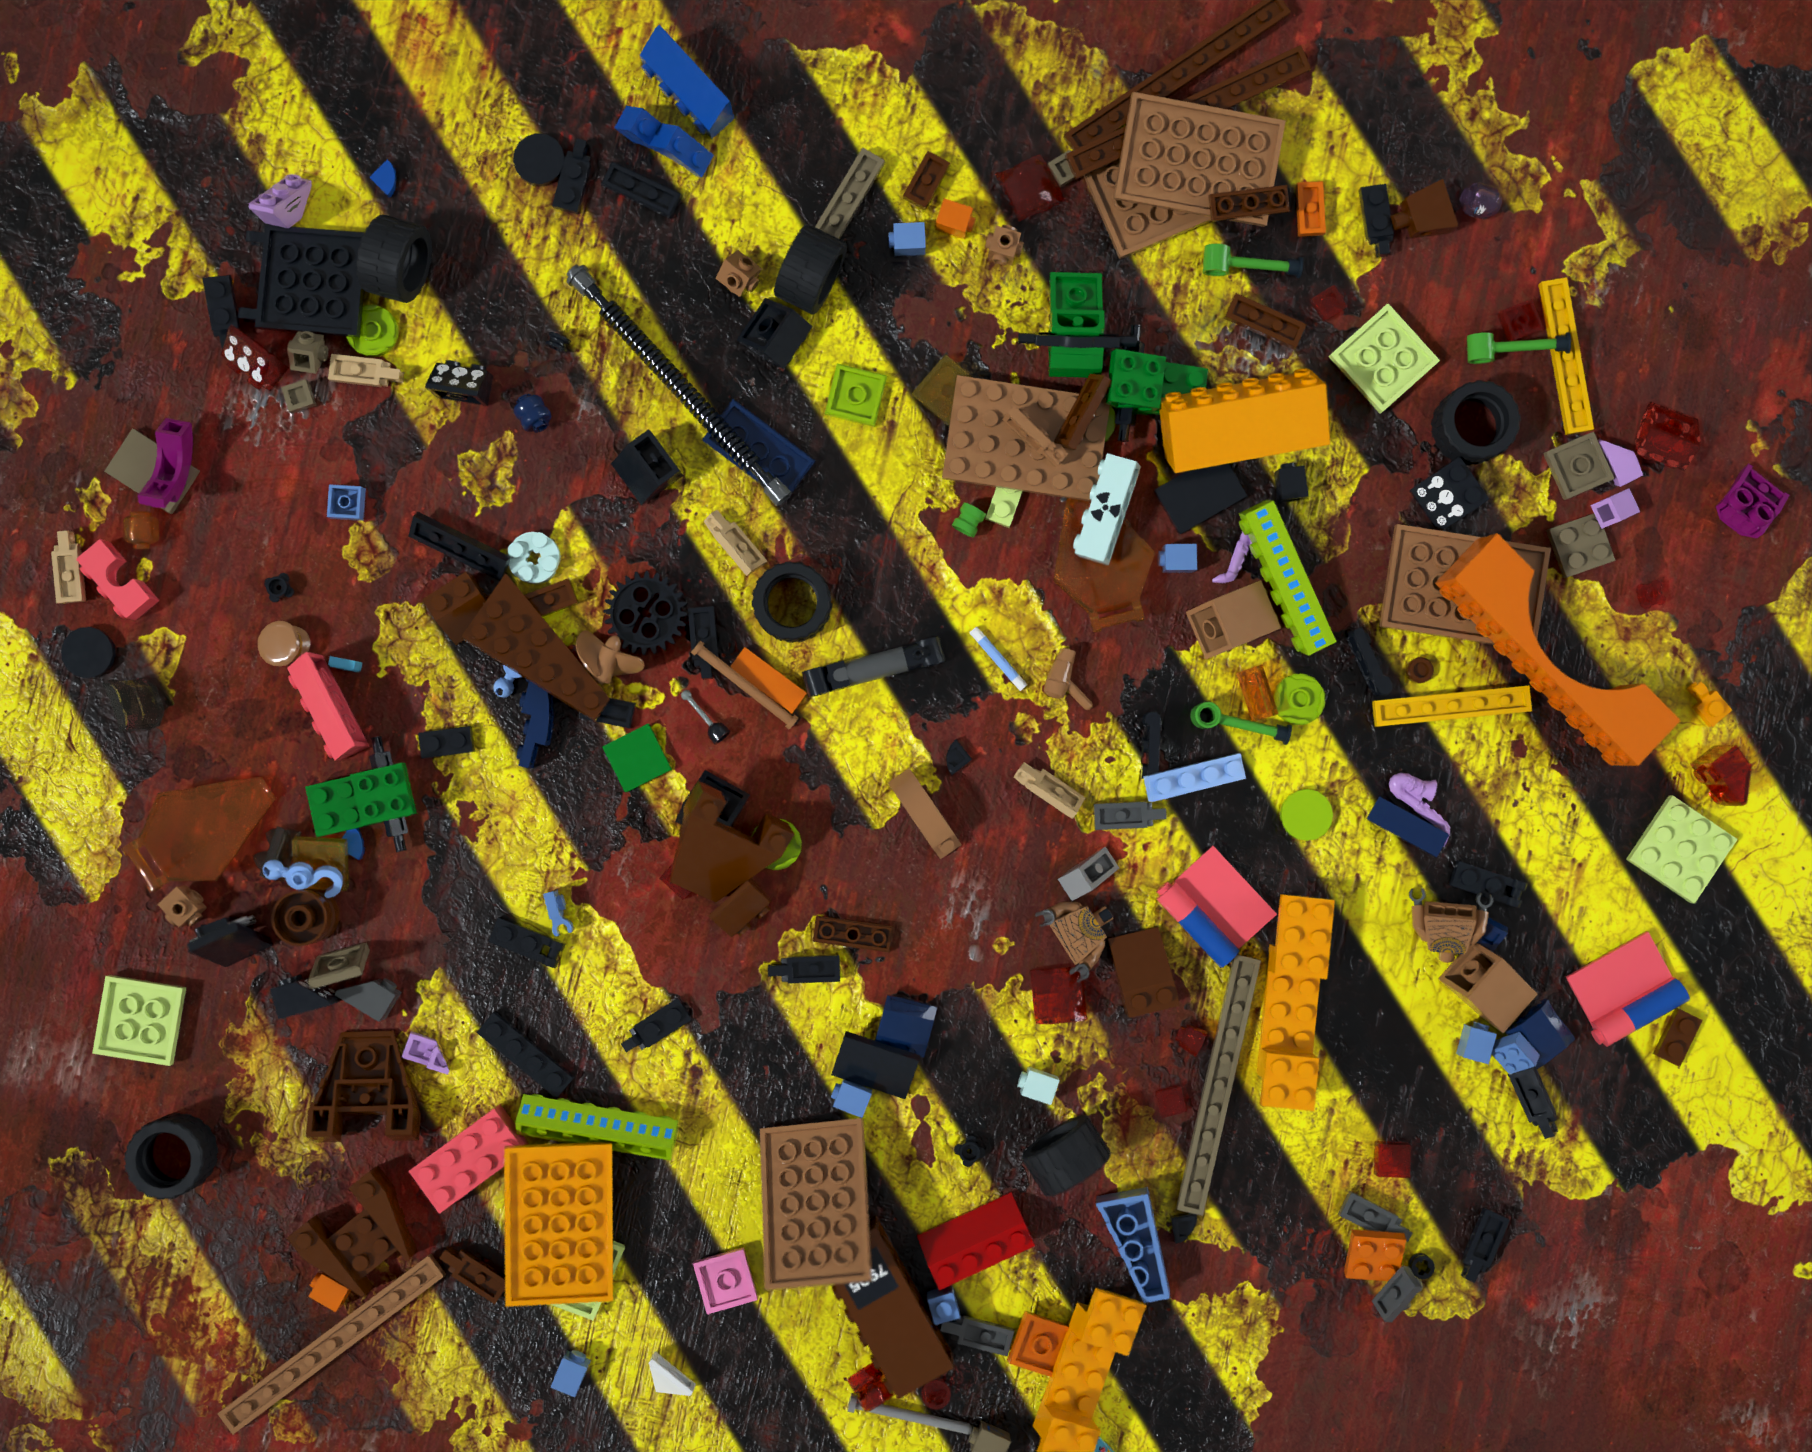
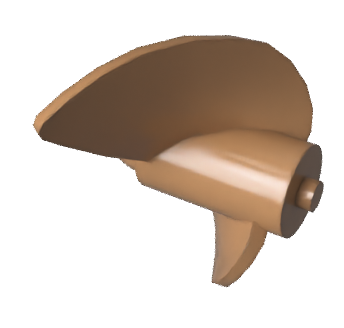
M587 630L577 636L575 643L578 656L591 673L592 678L599 684H602V682L609 684L612 676L638 673L644 668V662L641 658L621 653V641L616 635L610 637L605 644Z

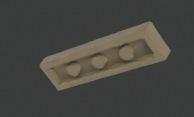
M862 147L815 227L840 239L884 166L885 160Z

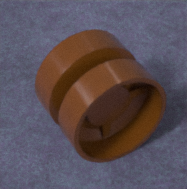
M317 888L289 892L282 896L273 908L271 917L273 929L282 941L293 946H305L323 941L331 936L338 926L340 911L337 902L333 897L326 898L324 896L325 891Z

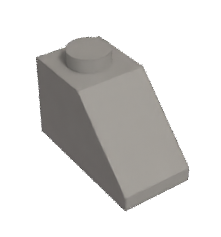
M1105 846L1071 868L1058 880L1073 901L1095 889L1116 872L1119 866Z

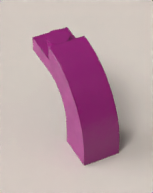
M165 418L155 431L157 444L156 464L151 478L138 494L139 504L155 508H165L169 502L177 503L186 485L193 451L192 424Z

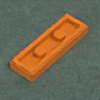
M744 647L730 666L791 714H793L807 695V692L746 647Z

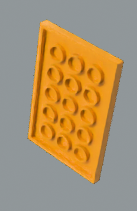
M612 1142L505 1146L506 1307L613 1301Z

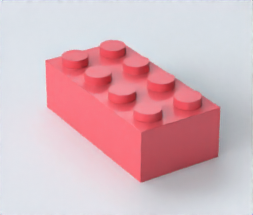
M499 1104L409 1170V1173L440 1214L504 1167L505 1146L530 1144L523 1135L516 1133L515 1123L502 1105Z

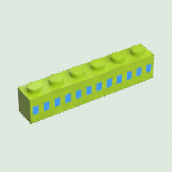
M1265 500L1238 513L1241 518L1239 526L1245 535L1248 534L1252 542L1249 545L1253 556L1256 559L1259 558L1261 562V575L1266 582H1270L1273 589L1270 592L1274 603L1277 606L1280 605L1283 611L1281 619L1287 629L1290 628L1294 637L1291 638V641L1297 652L1301 651V653L1309 656L1335 643L1336 639L1274 501Z
M523 1094L515 1121L516 1133L518 1135L565 1143L612 1142V1151L672 1160L678 1134V1120H673L668 1116H649L640 1111L631 1113L616 1107L602 1108L596 1107L592 1103H573L564 1098L557 1100L549 1099L539 1094Z

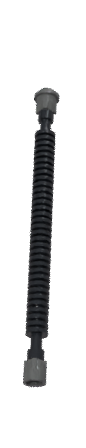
M586 265L573 266L567 273V284L574 286L582 296H586L591 302H595L601 308L600 316L613 327V330L635 351V354L640 356L639 358L644 361L655 375H658L659 380H662V383L684 404V407L689 409V412L693 414L695 419H698V422L707 429V432L713 438H716V441L720 443L722 448H725V451L729 453L731 458H734L733 460L741 468L743 467V471L745 473L751 471L759 479L757 482L764 488L763 492L776 507L784 503L792 492L777 477L774 478L769 471L765 472L758 464L760 461L758 455L755 456L756 453L751 451L749 446H746V442L742 441V438L733 431V428L726 421L724 422L722 416L720 417V414L715 412V409L711 407L709 402H706L707 400L697 392V389L691 383H688L689 381L684 378V375L679 373L680 371L675 368L673 363L666 358L660 349H657V346L648 339V336L644 334L637 324L630 320L631 318L626 315L625 311L614 300L610 302L606 300L602 295V290L595 284V279L589 274Z

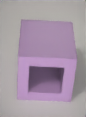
M1630 488L1590 505L1601 529L1640 512Z

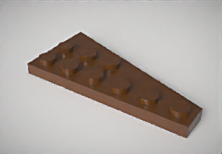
M505 573L461 636L462 639L596 722L609 703L610 698Z

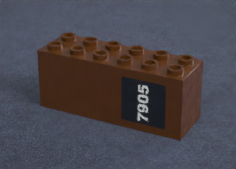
M876 1215L869 1219L872 1282L832 1285L831 1287L836 1298L844 1301L847 1307L844 1311L850 1323L855 1322L860 1331L857 1334L864 1347L869 1346L872 1352L870 1358L877 1370L881 1369L886 1378L883 1381L890 1394L894 1392L897 1399H900L953 1369V1352L938 1325L934 1324L931 1312Z

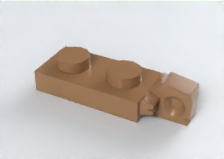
M1013 406L1002 419L1039 455H1044L1055 467L1068 455L1061 444H1055L1049 440L1048 433L1043 428L1036 427L1030 421V416L1024 410Z

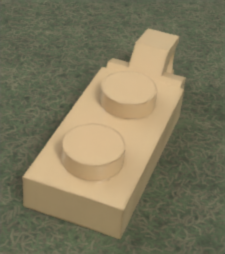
M331 354L328 380L349 384L388 387L389 381L403 383L404 372L400 369L391 368V363L385 362L382 359Z
M718 510L709 514L704 520L705 525L714 538L746 576L761 568L767 562L735 522L730 523Z
M57 531L58 545H55L54 551L51 552L56 603L85 602L84 574L80 571L81 565L76 560L82 554L80 544H76L74 532Z
M1025 762L1014 775V778L1022 785H1025L1027 789L1071 819L1077 814L1086 798L1046 770L1042 769L1039 771L1033 769Z

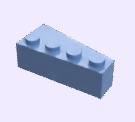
M1148 1187L1097 1196L1096 1205L1106 1222V1226L1118 1247L1121 1257L1126 1263L1143 1302L1170 1299V1288Z

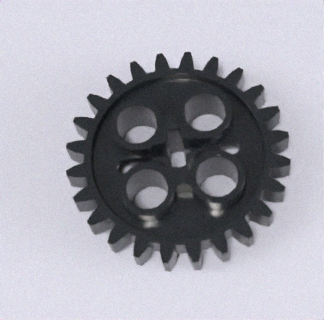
M645 571L644 578H641L640 574L635 572L634 580H631L626 575L625 585L617 581L616 584L619 590L609 591L614 598L613 600L605 599V602L611 605V608L605 609L603 612L610 615L611 618L605 620L604 623L613 625L608 630L609 634L617 633L620 641L624 640L623 649L626 650L632 645V653L636 654L639 648H641L642 654L647 655L648 648H651L653 654L656 655L658 652L657 647L659 646L664 651H667L666 642L669 641L674 645L676 644L673 638L674 635L683 636L678 628L687 627V624L682 622L681 618L688 617V613L682 611V608L688 606V604L679 601L684 596V593L679 592L675 594L678 588L676 583L668 586L670 578L666 577L660 581L659 573L656 572L654 577L651 578L649 571ZM640 589H647L648 598L644 602L636 600V593ZM658 593L659 598L650 607V604L652 603L655 594ZM663 602L669 603L670 612L665 616H660L658 614V606ZM650 607L649 612L652 614L651 617H644L639 626L638 631L636 633H633L634 627H636L643 618V614L640 613L641 610H647ZM626 611H633L634 620L630 624H624L622 621V616ZM649 624H654L657 630L656 634L651 638H646L644 635L645 627Z

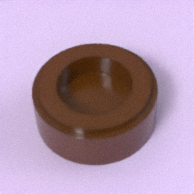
M1418 657L1408 662L1405 671L1410 681L1424 683L1431 679L1434 668L1428 659Z

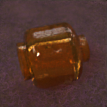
M131 511L130 516H126L123 519L124 540L133 544L134 549H150V544L159 541L158 518L152 516V512Z

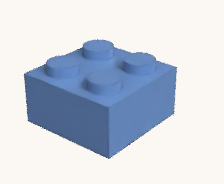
M329 484L327 517L331 519L364 521L366 489L361 486Z
M1520 1032L1496 1039L1492 1050L1494 1058L1509 1074L1535 1067L1540 1056Z

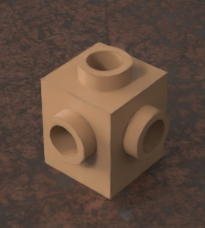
M996 225L994 233L989 232L985 248L989 249L988 259L1000 265L1008 264L1012 266L1014 258H1020L1024 242L1020 241L1021 233L1017 232V229L1010 225H1002V227ZM1000 241L1005 242V243H1009V244H1008V245H1003V244H1001Z
M737 250L724 260L715 279L726 286L729 291L741 297L747 291H754L760 282L758 276L762 268L751 258Z
M187 885L175 887L157 904L166 913V920L173 926L178 927L188 925L192 927L202 919L201 913L207 908L202 903L204 901L202 896L195 890H190Z

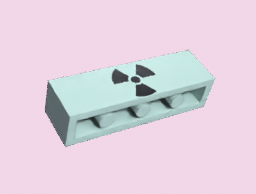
M1108 453L1105 460H1101L1098 467V474L1100 476L1097 485L1094 484L1090 492V499L1092 501L1089 509H1085L1081 523L1084 525L1081 534H1077L1073 544V548L1076 549L1075 554L1079 557L1109 566L1141 468L1137 461Z

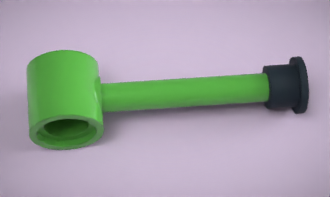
M1208 244L1204 247L1203 274L1208 276H1225L1229 274V267L1284 271L1287 275H1296V278H1300L1303 270V257L1288 259V261L1231 256L1230 246Z
M1567 332L1565 335L1555 336V339L1495 342L1493 333H1475L1467 336V357L1470 364L1493 362L1495 360V353L1555 349V352L1565 351L1568 354L1571 350L1570 332Z
M1212 702L1197 704L1191 711L1192 723L1201 729L1212 728L1222 724L1272 736L1274 740L1282 741L1284 745L1288 744L1291 737L1292 725H1277L1275 727L1221 714L1219 707ZM1203 708L1211 712V720L1208 723L1203 722L1200 718V712Z

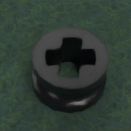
M549 332L550 340L546 341L545 345L566 354L568 351L566 346L571 344V340L557 333Z
M1416 1253L1409 1259L1408 1267L1417 1278L1428 1279L1434 1273V1263L1426 1254ZM1425 1260L1424 1263L1427 1265V1268L1425 1269V1271L1421 1269V1271L1418 1272L1419 1269L1416 1267L1417 1262L1419 1261L1422 1263V1261Z

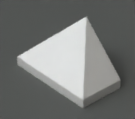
M655 1351L651 1356L649 1366L656 1392L690 1396L696 1384Z

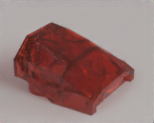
M1041 154L1033 156L1010 169L995 173L997 181L999 180V183L1002 184L1005 195L1007 194L1010 204L1014 207L1018 221L1041 213L1064 201L1063 195Z
M1073 967L1030 970L1035 1024H1059L1088 1020L1084 981L1077 982L1080 979L1078 971L1070 974L1069 971Z

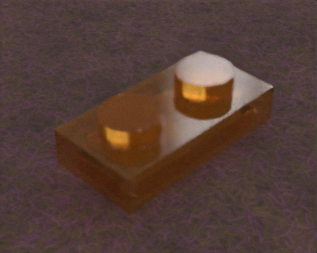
M1263 665L1236 673L1252 721H1258L1279 714Z

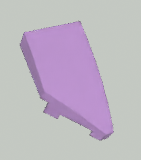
M1600 439L1598 440L1615 478L1613 479L1615 485L1621 487L1643 476L1633 451Z
M411 1031L401 1058L426 1065L428 1069L448 1075L449 1068L437 1041Z

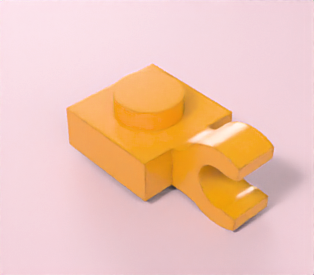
M1701 681L1698 684L1693 682L1686 688L1697 700V703L1692 708L1708 727L1715 726L1732 711L1716 690L1709 692Z

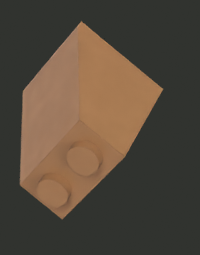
M1261 580L1186 612L1205 659L1281 629L1278 616L1273 610L1267 590L1264 588Z
M1478 943L1469 946L1467 953L1459 954L1438 978L1487 1023L1502 1033L1513 1024L1516 1018L1537 996V993L1503 958Z

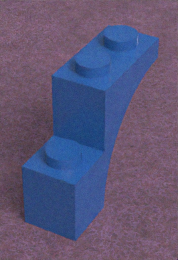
M626 105L614 127L633 143L646 146L663 154L697 177H703L714 154L679 126L661 123L643 108Z

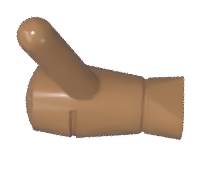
M1062 648L1047 676L1044 692L1052 698L1060 699L1064 698L1067 691L1085 710H1090L1093 706L1092 702L1070 680L1076 652Z

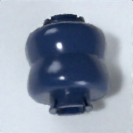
M525 394L518 398L513 410L514 415L520 420L522 428L527 432L534 431L535 433L545 430L549 426L548 422L552 416L550 410L545 406L542 397Z

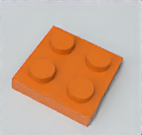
M1352 1229L1344 1268L1345 1278L1389 1281L1401 1267L1406 1244L1405 1234Z
M1025 1311L1007 1358L1008 1363L1052 1377V1370L1065 1334L1068 1332L1069 1325Z

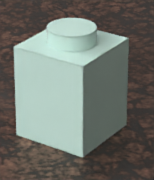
M1028 1066L1026 1073L1021 1072L1017 1087L1021 1088L1020 1093L1022 1096L1051 1105L1059 1078L1058 1076Z

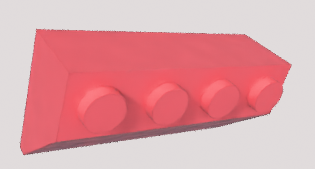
M310 652L302 654L287 668L290 673L288 679L293 688L299 690L302 696L300 699L301 705L306 712H310L314 720L312 726L319 736L322 735L326 743L324 749L331 759L334 758L335 761H343L370 747L323 655Z

